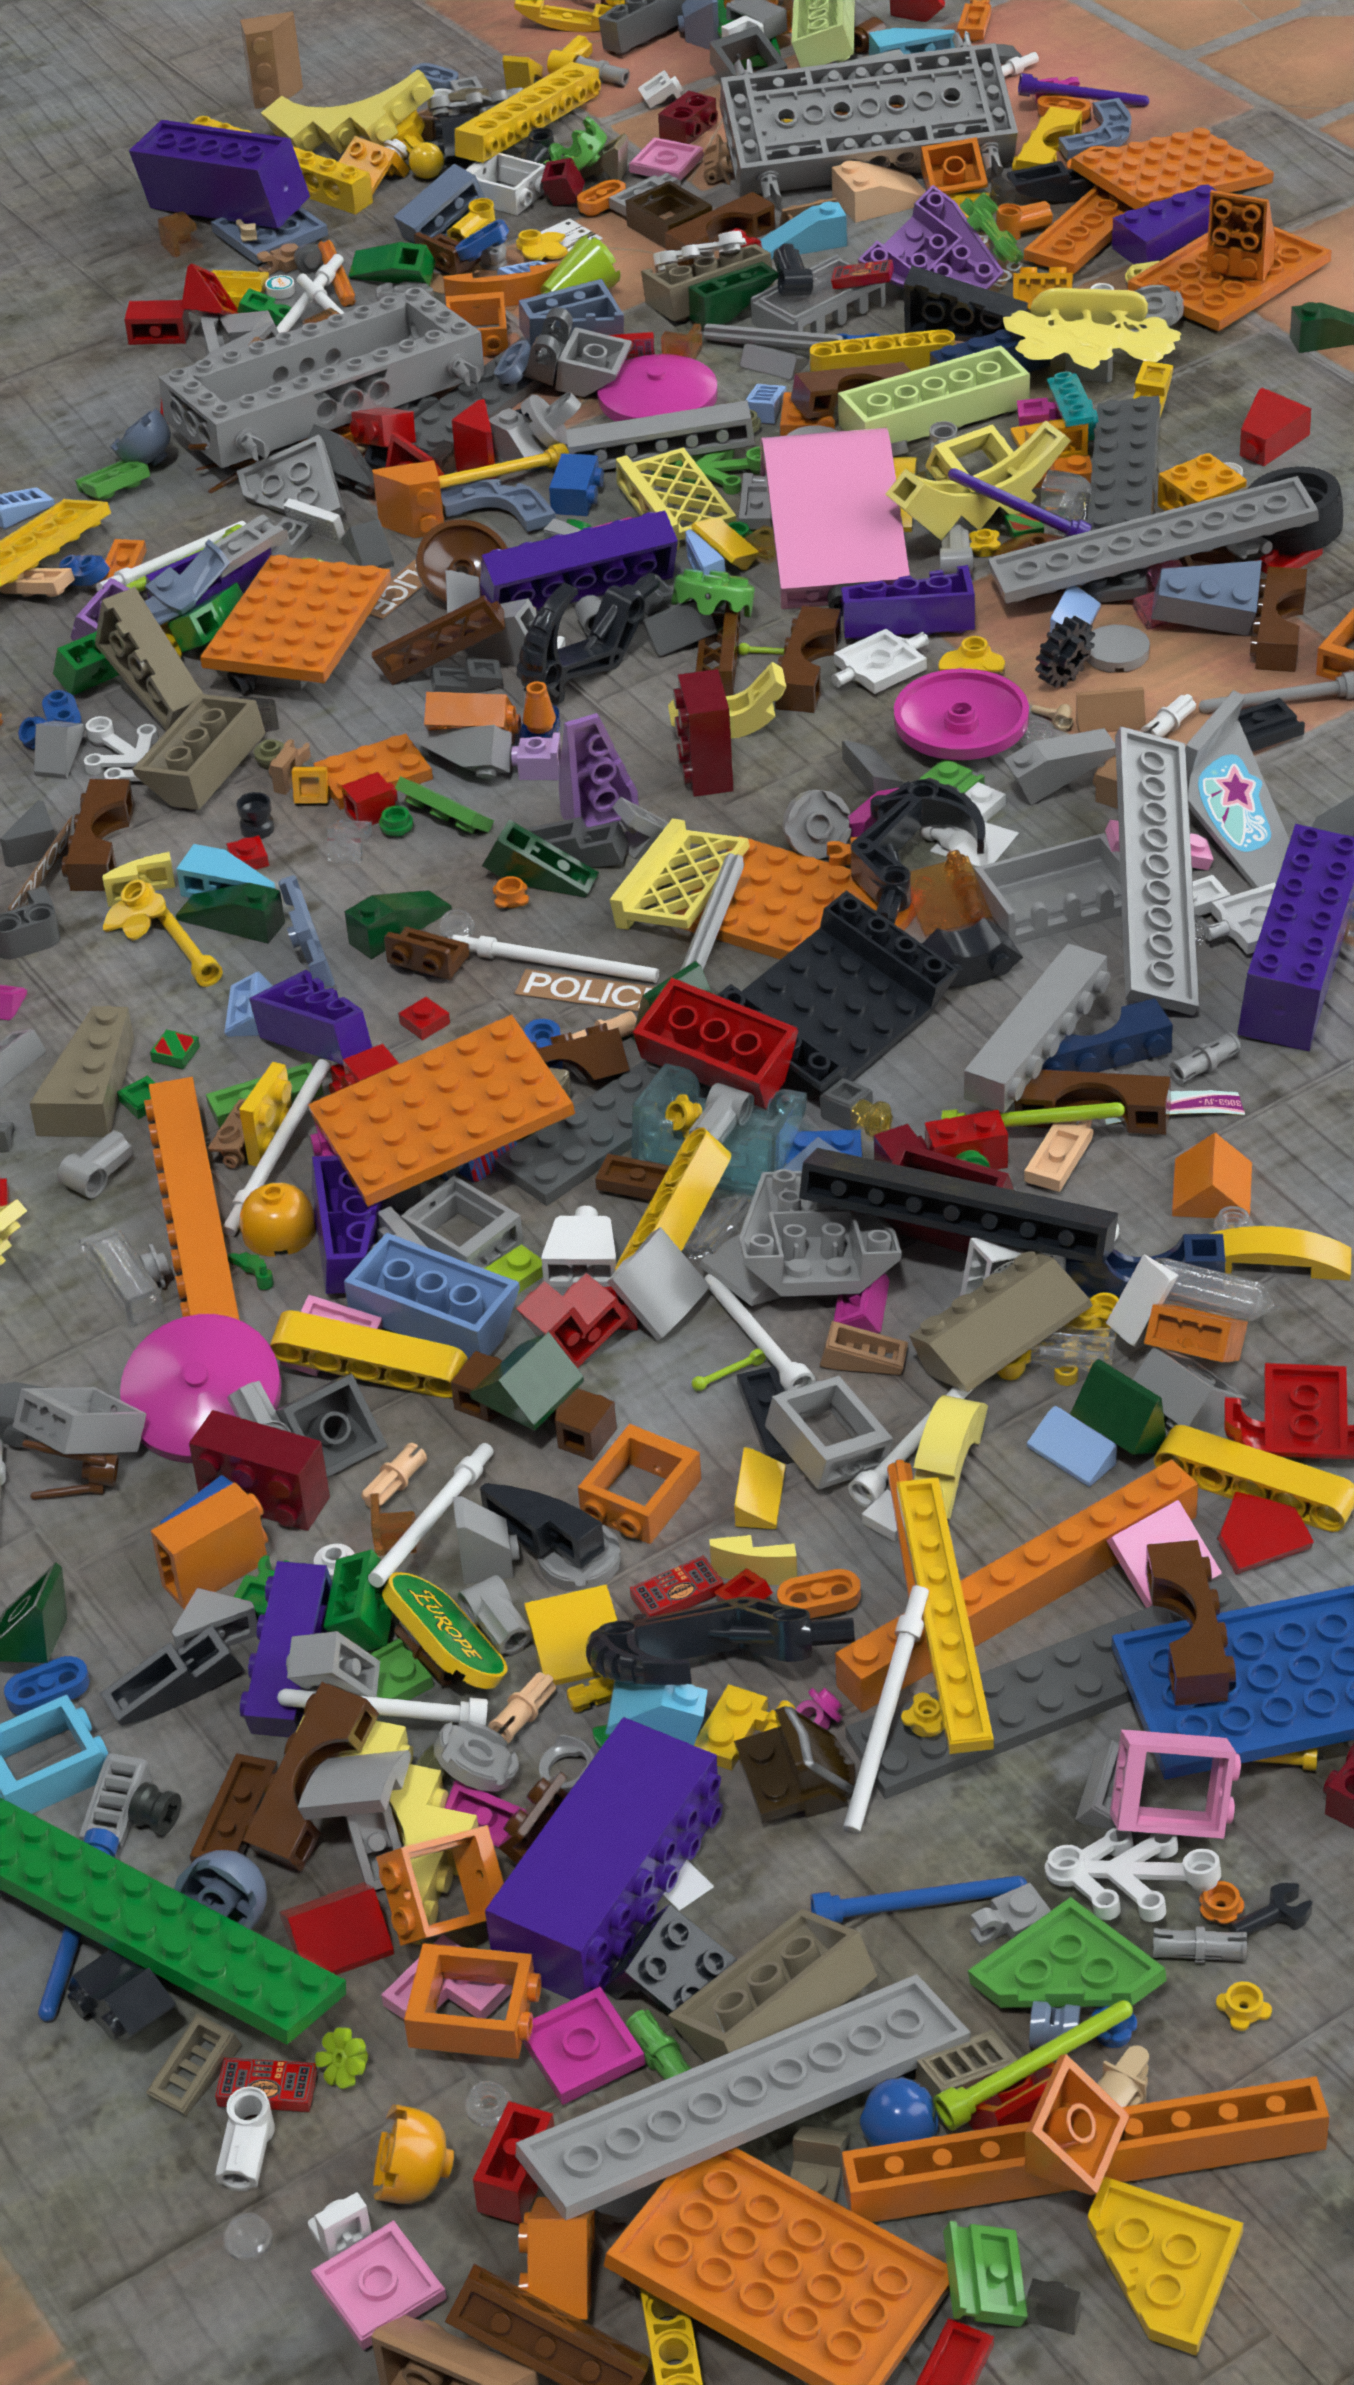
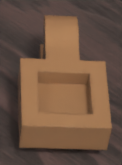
M295 243L284 244L281 248L272 250L270 253L267 251L258 253L257 258L260 261H267L263 267L258 268V272H269V275L278 270L287 273L298 269L294 261V254L299 246Z
M289 739L285 742L284 748L278 756L272 759L269 766V776L272 778L275 793L286 795L292 788L293 767H301L311 757L309 743H305L303 747L297 749L295 748L294 740Z

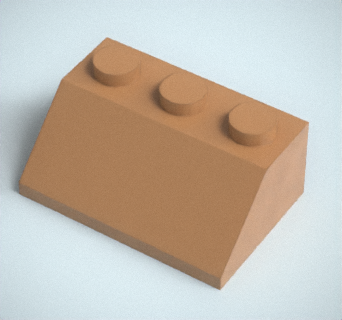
M293 11L240 20L249 92L255 109L268 107L281 96L287 99L291 98L303 88Z
M404 2315L376 2328L371 2336L380 2385H539L537 2371L511 2357L508 2359L490 2351L487 2346L476 2339L467 2338L463 2340L449 2334L443 2327L431 2320H422L421 2322Z

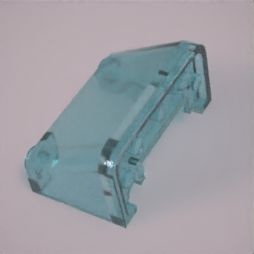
M665 1063L634 1102L632 1112V1158L671 1165L686 1138L682 1136L681 1131L673 1130V1122L665 1118L668 1105L675 1101L678 1095L686 1094L689 1101L693 1104L699 1103L703 1112L707 1098L699 1097V1080L689 1069ZM787 1089L779 1090L770 1098L768 1111L753 1108L751 1116L745 1125L740 1126L736 1124L722 1144L730 1151L731 1159L715 1189L754 1197L762 1172H775L784 1168L805 1115L807 1093Z

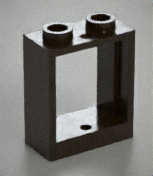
M670 180L625 200L627 226L666 248L665 232L713 210L711 204ZM668 211L676 214L665 220L659 217V215Z

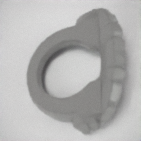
M565 1734L557 1736L555 1745L550 1747L540 1760L539 1773L541 1778L544 1777L548 1781L551 1779L550 1770L557 1760L567 1756H583L587 1761V1765L583 1768L581 1774L576 1779L563 1783L561 1786L562 1789L569 1793L597 1754L596 1749L590 1747V1744L580 1737L567 1736Z

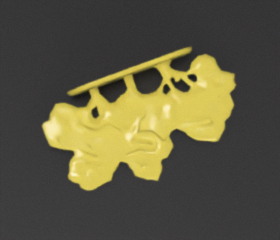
M1048 289L1041 292L1033 300L1030 307L1031 313L1018 310L1012 313L1010 317H1003L1006 330L1025 337L1015 347V350L1024 354V357L1031 360L1053 359L1061 353H1067L1074 363L1091 370L1100 364V360L1106 361L1113 356L1112 349L1114 348L1122 349L1135 359L1157 362L1165 354H1169L1175 349L1174 342L1179 341L1181 335L1179 331L1170 329L1166 320L1160 317L1146 318L1148 303L1145 297L1138 292L1130 290ZM1139 325H1145L1147 328L1143 329ZM1136 327L1139 331L1133 332L1131 329Z

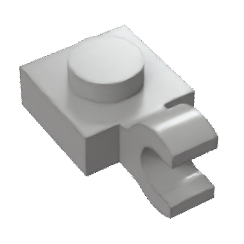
M1028 1883L991 1899V1908H982L971 1915V1919L977 1927L972 1928L970 1934L979 1946L987 1945L1004 1934H1008L1013 1939L1051 1910L1032 1884Z

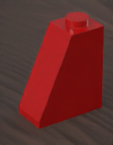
M1263 387L1260 388L1241 428L1239 456L1266 466L1310 435L1312 408Z

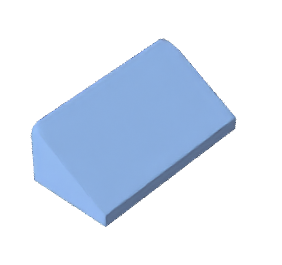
M1076 585L1067 587L1051 616L1050 632L1052 633V630L1055 629L1057 622L1063 624L1065 617L1072 618L1073 615L1092 625L1101 608V603Z
M259 971L230 987L224 1032L228 1037L259 1036L249 998L272 987V984Z
M1057 1406L1048 1411L1027 1442L1029 1449L1088 1487L1093 1485L1116 1465V1444Z

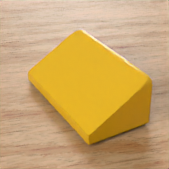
M720 518L702 520L691 525L695 533L730 563L743 571H746L759 555V551Z
M744 1447L734 1505L735 1527L777 1529L786 1464L754 1449Z

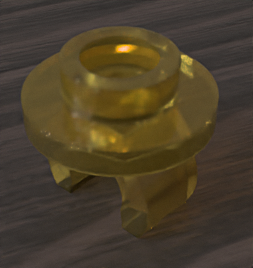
M860 1099L852 1109L853 1113L861 1116L857 1120V1124L863 1127L866 1135L874 1138L875 1134L887 1131L891 1127L893 1121L891 1107L884 1101L872 1104L867 1100Z

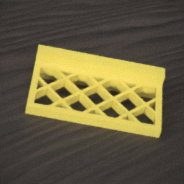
M684 447L636 462H632L627 455L616 458L617 485L640 516L648 512L666 511L678 540L677 550H679V540L686 539L685 531L692 530L691 525L681 527L679 524L681 520L694 523L711 518H720L726 524L736 522L735 513ZM679 460L684 463L682 467L669 465V463ZM645 470L656 471L654 475L641 473ZM663 473L675 475L676 477L673 480L663 478L661 476ZM685 477L697 481L695 484L682 482V479ZM655 486L669 488L667 492L653 490ZM676 490L688 492L689 494L687 497L676 495L674 493ZM698 494L710 498L708 501L695 499V496ZM668 503L682 505L679 510L666 507ZM691 507L701 509L702 512L697 514L687 512V510ZM709 512L723 514L719 517L708 516Z
M671 819L609 899L616 928L629 930L633 923L637 921L689 929L705 908L726 855L732 853L743 857L750 847L748 838L686 830L684 820ZM691 843L702 845L690 850ZM727 848L733 849V850H731V851L722 853V854H720V855H718V853H717L718 851H721V850H724V849H727ZM709 854L712 856L711 858L696 863L694 861L695 859L707 856ZM686 862L689 864L688 866L674 870L680 864ZM719 867L717 871L705 875L702 874L703 871ZM692 875H696L697 877L682 883H679L678 881L680 879ZM673 884L671 887L659 890L663 885ZM701 887L704 888L702 891L691 894L689 896L686 894V892ZM678 895L681 896L680 899H677V900H674V901H671V902H668V903H665V904L663 903V900H666V899H669V898H672V897H675V896H678ZM657 903L658 905L657 907L644 910L646 906ZM688 908L684 915L671 914L681 909Z

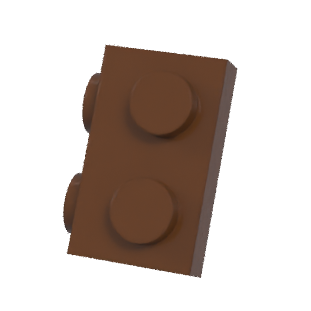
M420 232L414 234L415 244L426 245L436 260L435 267L452 275L462 274L481 262L480 257L472 262H468V260L461 261L455 249L460 242L441 233L433 238Z
M405 927L400 935L388 932L384 937L387 963L451 980L470 955L469 943L410 927Z
M561 1771L549 1781L542 1777L526 1796L531 1801L526 1810L518 1809L503 1827V1830L508 1834L498 1848L516 1864L520 1862L568 1794L561 1788L567 1779V1776Z

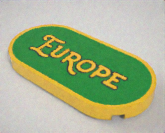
M404 1572L392 1573L382 1591L383 1599L435 1663L452 1675L456 1670L466 1675L463 1679L466 1684L482 1689L496 1688L508 1671L507 1663L459 1605L442 1589L421 1577Z

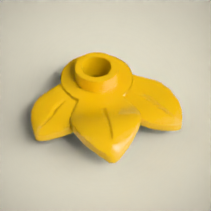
M528 229L521 231L516 240V247L522 250V255L530 260L540 261L544 257L559 259L568 253V249L560 244L565 239V234L545 232L541 234L538 230Z
M970 636L962 641L958 650L945 653L939 661L938 668L939 671L964 668L1002 672L1005 667V660L1000 654L991 651L986 639L980 636Z
M133 880L123 888L121 892L122 900L113 905L108 911L104 920L103 930L109 932L123 928L128 939L132 941L137 940L148 931L151 918L163 915L166 901L161 894L155 893L151 884L142 880Z

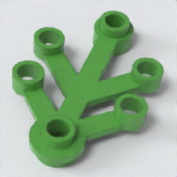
M982 193L974 202L966 198L960 204L961 209L969 216L967 222L977 232L982 229L995 245L993 252L1001 261L1005 263L1008 260L1018 264L1024 258V254L1015 245L1017 240L1007 230H999L992 216L998 210V207L988 195Z
M760 447L749 449L746 453V458L733 459L734 449L709 452L705 456L704 453L691 455V458L708 479L723 485V491L726 494L734 495L741 492V478L721 471L750 469L753 474L760 475ZM681 460L669 463V465L682 467L684 464ZM663 473L661 477L674 480L676 476ZM685 477L682 479V482L695 484L697 481ZM697 494L695 497L704 498L707 496Z

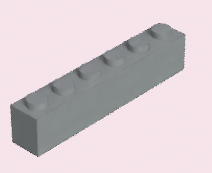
M747 400L566 430L569 454L597 455L599 468H603V470L616 468V458L626 455L632 462H636L683 447L691 456L755 445Z
M1068 943L964 1070V1099L1003 1113L1006 1112L1014 1100L1018 1101L1030 1080L1038 1077L1045 1061L1056 1054L1059 1044L1065 1036H1070L1073 1033L1080 1017L1083 1014H1088L1096 997L1107 990L1110 982V973L1107 972L1108 956Z

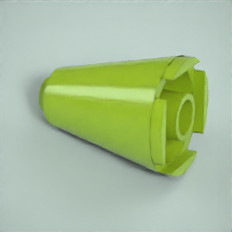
M585 234L570 249L541 286L540 291L541 294L599 279H602L609 289L620 281V269L615 272L612 264L616 260L609 249L596 237L590 240L587 238L588 235Z

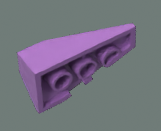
M597 713L564 723L558 787L560 810L563 819L568 820L582 817L587 827L620 821L621 817L612 808L620 796L639 806L638 791Z

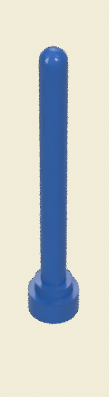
M92 1828L86 1831L83 1838L84 1842L115 1858L119 1846V1838L111 1831L102 1828ZM65 1925L38 2010L39 2018L45 2022L52 2021L57 2014L82 1934Z
M1010 1876L840 1899L839 1895L831 1896L830 1892H822L810 1895V1906L812 1913L836 1923H842L844 1917L998 1897L1027 1884V1881L1022 1876Z

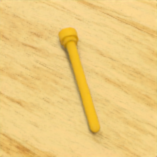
M564 443L550 445L543 454L439 476L440 488L542 466L556 470L561 454H569V451Z
M165 907L163 915L157 918L190 960L192 976L200 986L209 987L216 984L222 977V967L214 957L201 953L169 909Z

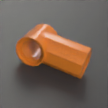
M1046 201L1024 206L1009 203L998 206L996 213V224L999 230H1007L1016 240L1021 238V233L1047 228L1053 222V214L1050 205Z

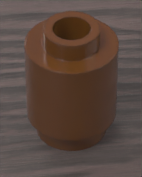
M871 17L855 26L854 51L867 52L869 50V33L886 30L884 22L877 17Z

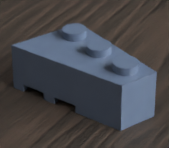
M453 164L394 216V219L403 238L415 244L414 234L417 232L431 238L439 233L447 236V230L469 213V203L474 199L485 198L476 176Z
M602 279L519 300V329L530 346H533L536 338L542 332L543 323L549 310L556 307L563 308L571 314L573 318L571 334L575 327L605 335L624 334V314ZM556 320L555 326L561 328L560 322Z
M1262 560L1162 569L1154 591L1151 619L1248 636L1257 611Z

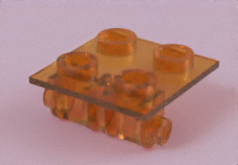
M959 850L949 852L946 855V862L910 871L911 902L925 936L931 935L937 928L946 931L978 922L984 917L986 919L992 918L968 855L961 854Z

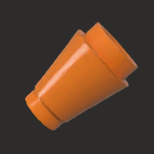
M539 681L529 683L526 687L523 723L532 733H546L552 729L553 723L556 720L547 686Z

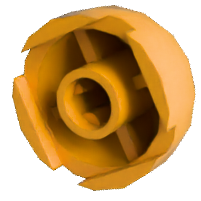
M287 1183L262 1185L253 1190L241 1206L239 1218L240 1231L245 1246L254 1253L267 1257H275V1251L287 1250L288 1255L297 1253L308 1246L316 1234L315 1212L309 1197L294 1185Z
M393 2104L386 2116V2119L395 2120L391 2133L382 2131L378 2144L373 2185L380 2186L383 2184V2188L374 2194V2199L396 2204H412L422 2201L432 2194L438 2185L440 2177L449 2178L453 2166L454 2150L446 2148L445 2131L440 2122L432 2115L416 2108Z

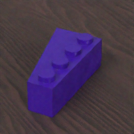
M1209 184L1199 185L1187 192L1174 194L1170 198L1151 202L1142 208L1129 210L1125 214L1113 217L1112 249L1132 264L1163 260L1171 252L1181 249L1189 244L1190 241L1196 240L1208 232L1210 191L1217 190Z
M306 969L249 998L260 1038L318 1056L319 1058L337 1062L340 1065H343V1059L372 1048L363 1010L345 997L338 998L337 991L333 988L325 989L323 981L318 977L312 979L311 972Z
M336 1155L313 1156L311 1191L325 1294L346 1293L345 1279L370 1252L371 1246L375 1244L376 1230L379 1226L377 1212L382 1210L383 1200L367 1207Z
M277 1561L274 1576L267 1578L265 1600L268 1604L266 1613L260 1614L258 1618L256 1632L257 1639L260 1641L257 1653L252 1652L249 1658L248 1675L251 1678L249 1691H244L241 1695L239 1708L240 1716L245 1718L251 1734L290 1737L291 1734L296 1732L302 1720L304 1708L283 1706L278 1702L277 1696L283 1689L305 1690L287 1678L286 1661L290 1654L292 1637L328 1632L324 1628L332 1579L327 1565Z

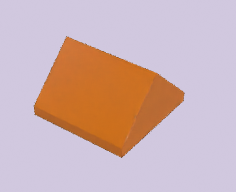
M1216 1132L1176 1157L1172 1216L1250 1220L1252 1162Z
M1067 2054L1059 2056L1026 2130L1025 2173L1093 2195L1097 2194L1130 2115Z

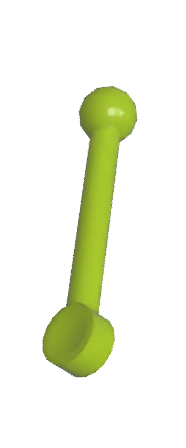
M741 643L738 646V653L743 656L749 653L784 655V648L753 647L747 643Z
M755 1349L750 1353L749 1357L705 1377H694L691 1386L695 1391H703L707 1384L751 1364L755 1366L761 1365L766 1360V1356L761 1349Z

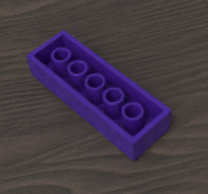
M664 510L656 513L648 512L640 517L627 520H616L599 527H586L578 532L566 535H554L549 539L537 542H525L519 546L504 550H492L482 555L480 594L481 597L485 595L490 603L498 601L500 604L529 598L532 605L536 607L537 612L540 611L547 599L563 583L577 588L578 594L570 602L573 603L586 596H602L613 585L622 587L629 584L633 586L641 577L648 573L657 574L662 580L671 579L674 574L678 540L668 515Z

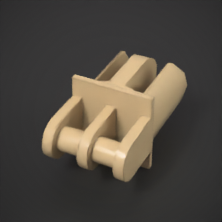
M1132 2046L1126 2050L1116 2066L1107 2061L1103 2063V2075L1097 2084L1121 2107L1146 2103L1148 2051L1142 2046Z

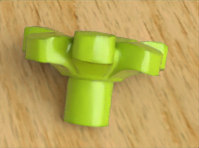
M338 2027L334 2032H327L322 2038V2045L327 2051L317 2052L315 2054V2063L317 2067H327L323 2074L327 2084L331 2086L337 2085L340 2089L354 2086L356 2082L355 2075H362L364 2073L368 2053L362 2038L352 2039L350 2028Z

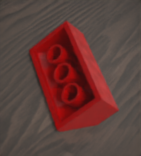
M671 977L634 1029L633 1035L642 1059L710 1087L715 1083H721L754 1095V1105L766 1109L785 1082L798 1036V1028Z

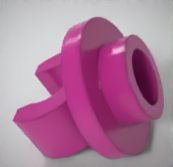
M812 1687L808 1693L813 1700L803 1701L796 1708L798 1712L808 1718L812 1714L817 1713L814 1722L826 1730L830 1725L831 1717L838 1723L843 1719L838 1712L843 1705L825 1687L820 1692Z

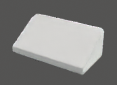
M1144 1254L1106 1324L1130 1345L1135 1347L1142 1343L1147 1332L1152 1305L1164 1303L1179 1275Z

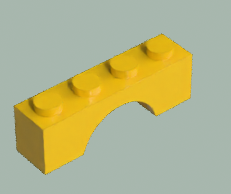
M1050 107L1044 117L1041 116L1037 128L1031 131L1030 138L1027 143L1023 144L1020 154L1014 157L1012 171L1057 162V151H1060L1058 148V138L1082 133V111Z

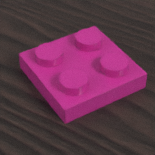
M601 1987L534 2018L530 2040L522 2041L562 2105L645 2065L642 2049Z

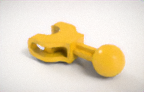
M416 109L395 126L398 133L390 140L397 139L404 143L407 147V153L410 154L409 166L412 172L420 178L430 179L441 172L444 166V156L440 148L435 144L424 142L421 134L424 130L425 122Z

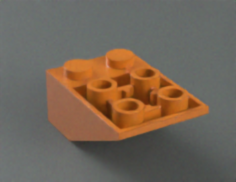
M1211 190L1206 271L1263 281L1274 264L1275 234L1269 200Z

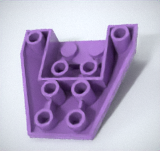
M934 185L914 203L912 217L884 245L877 240L858 259L860 264L892 259L894 271L889 283L904 288V282L912 265L987 290L1004 274L1003 269L980 236L967 222L966 216L957 203Z

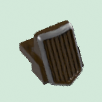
M785 1706L775 1709L776 1728L734 1741L737 1755L762 1823L802 1810L805 1817L808 1818L848 1805L845 1795L851 1794L855 1787L854 1762L835 1735L792 1707Z

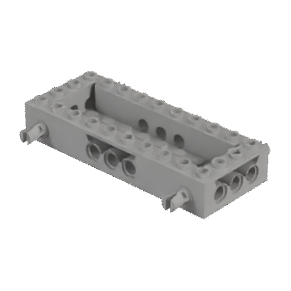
M965 31L964 42L959 32L953 35L952 41L955 48L762 73H753L752 62L749 59L746 61V70H744L740 60L736 61L734 68L737 76L721 78L720 110L739 197L754 192L756 194H763L764 199L770 201V194H772L777 205L782 201L780 191L832 185V167L841 165L845 161L858 160L910 174L922 173V146L977 137L986 176L990 177L992 166L996 175L999 176L1003 172L1001 163L1014 160L1018 130L996 43L972 46L970 34ZM954 95L958 100L948 101L944 97ZM890 105H903V107L893 108ZM835 112H848V114L841 116ZM779 118L793 119V121L785 123L780 121Z
M421 287L407 289L405 293L383 297L380 301L369 305L357 306L352 311L343 314H333L326 320L317 323H307L302 328L290 332L278 333L276 337L264 341H254L244 348L228 350L223 355L199 360L194 365L172 369L169 373L159 376L158 379L165 420L192 444L206 443L205 450L201 451L218 466L224 468L249 458L259 461L258 455L266 459L270 451L308 438L314 424L331 430L351 423V411L380 407L393 408L461 383L470 386V380L477 384L481 376L485 375L481 332Z

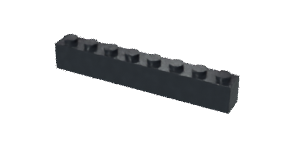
M816 1148L803 1162L799 1199L1097 1265H1103L1113 1251L1119 1214L1117 1212L822 1148Z

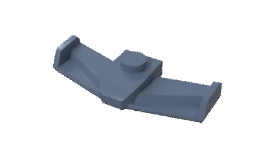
M208 539L205 542V548L181 575L169 567L145 585L149 595L152 597L144 602L159 625L179 615H184L192 609L201 596L229 566L230 562L223 551L211 540Z
M294 875L279 880L278 885L286 905H292L295 910L288 912L293 926L287 928L294 948L301 946L307 963H309L308 968L312 979L318 977L323 981L324 987H333L335 982L298 880Z

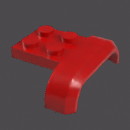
M1265 1363L1264 1421L1248 1417L1242 1410L1240 1398L1225 1397L1224 1429L1226 1436L1229 1440L1280 1457L1354 1459V1425H1348L1347 1366Z

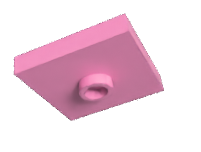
M654 137L629 163V172L650 177L654 175L659 177L668 173L681 181L704 157L703 148Z
M1179 1500L1107 1540L1146 1608L1153 1606L1145 1575L1147 1544L1198 1540L1202 1557L1209 1556L1212 1579L1222 1574Z
M394 2220L311 2270L313 2282L362 2350L372 2345L371 2336L376 2328L404 2315L415 2319L447 2299L445 2288Z

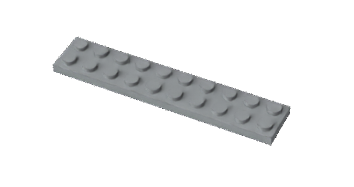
M1298 476L990 557L988 558V565L1007 604L1010 602H1020L1026 598L1044 593H1053L1059 589L1074 585H1084L1093 580L1114 577L1120 573L1138 568L1144 569L1157 563L1178 560L1187 555L1208 552L1221 546L1238 544L1251 538L1272 535L1285 529L1302 527L1308 523L1319 521V515L1316 505Z
M1120 726L1115 735L1125 999L1142 1002L1155 998L1161 1008L1194 1015L1199 1007L1185 743Z
M916 1974L516 2142L515 2157L566 2221L862 2093L886 2079L896 2078L917 2069V2060L969 2042L971 2032Z

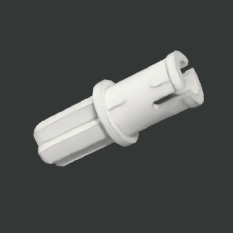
M1189 694L1185 696L1180 695L1168 707L1160 708L1157 716L1147 725L1143 726L1140 732L1164 737L1170 731L1177 730L1180 727V722L1196 708V703L1193 701L1192 696Z

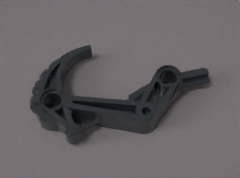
M648 573L633 586L626 584L622 587L617 585L609 587L603 596L589 637L559 649L557 646L559 625L565 609L578 594V590L576 587L566 583L558 587L541 607L524 638L525 641L518 658L520 660L516 672L517 677L521 679V683L525 687L523 691L527 692L526 687L529 683L543 682L547 686L551 703L558 705L565 699L563 687L569 679L618 668L644 613L645 598L660 587V581L655 579V574Z
M932 778L919 779L911 783L908 781L901 785L899 789L887 795H877L871 799V816L877 821L851 843V876L878 904L877 912L895 924L898 912L906 910L911 905V872L901 864L897 852L922 826L948 825L958 827L970 833L977 842V854H984L986 842L984 818L970 797L965 793H960L959 789L949 784H941L938 780Z
M738 1597L652 1617H646V1614H636L629 1620L605 1623L589 1635L585 1653L591 1668L599 1675L610 1680L643 1685L692 1684L690 1659L688 1658L735 1649H745L778 1661H802L813 1655V1646L850 1644L855 1642L854 1619L851 1617L810 1620L809 1611L802 1608L755 1597Z

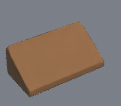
M1135 687L1076 692L1075 720L1078 732L1103 728L1107 732L1118 731L1120 726L1133 730L1141 729L1146 725L1144 688Z

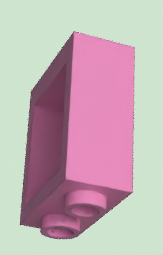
M1121 1729L1109 1815L1117 1830L1224 1839L1226 1824H1231L1234 1818L1235 1804L1230 1794L1232 1781H1237L1240 1776V1755L1236 1754L1227 1738ZM1147 1752L1213 1757L1205 1812L1139 1807Z

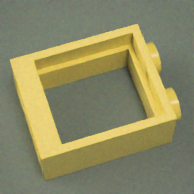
M992 424L934 445L925 467L936 481H952L948 477V472L952 468L959 469L968 474L957 458L983 450L993 465H996L1011 455L1013 450Z

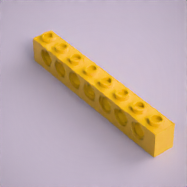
M570 62L455 129V156L484 163L528 137L529 132L545 127L599 95L601 87L599 68Z
M199 116L190 123L251 132L231 126L229 123L216 121L208 116ZM293 146L310 194L308 199L355 215L373 203L369 172Z

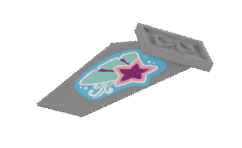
M1233 690L1186 744L1188 807L1253 889L1274 882L1276 884L1290 840L1238 720L1245 696Z

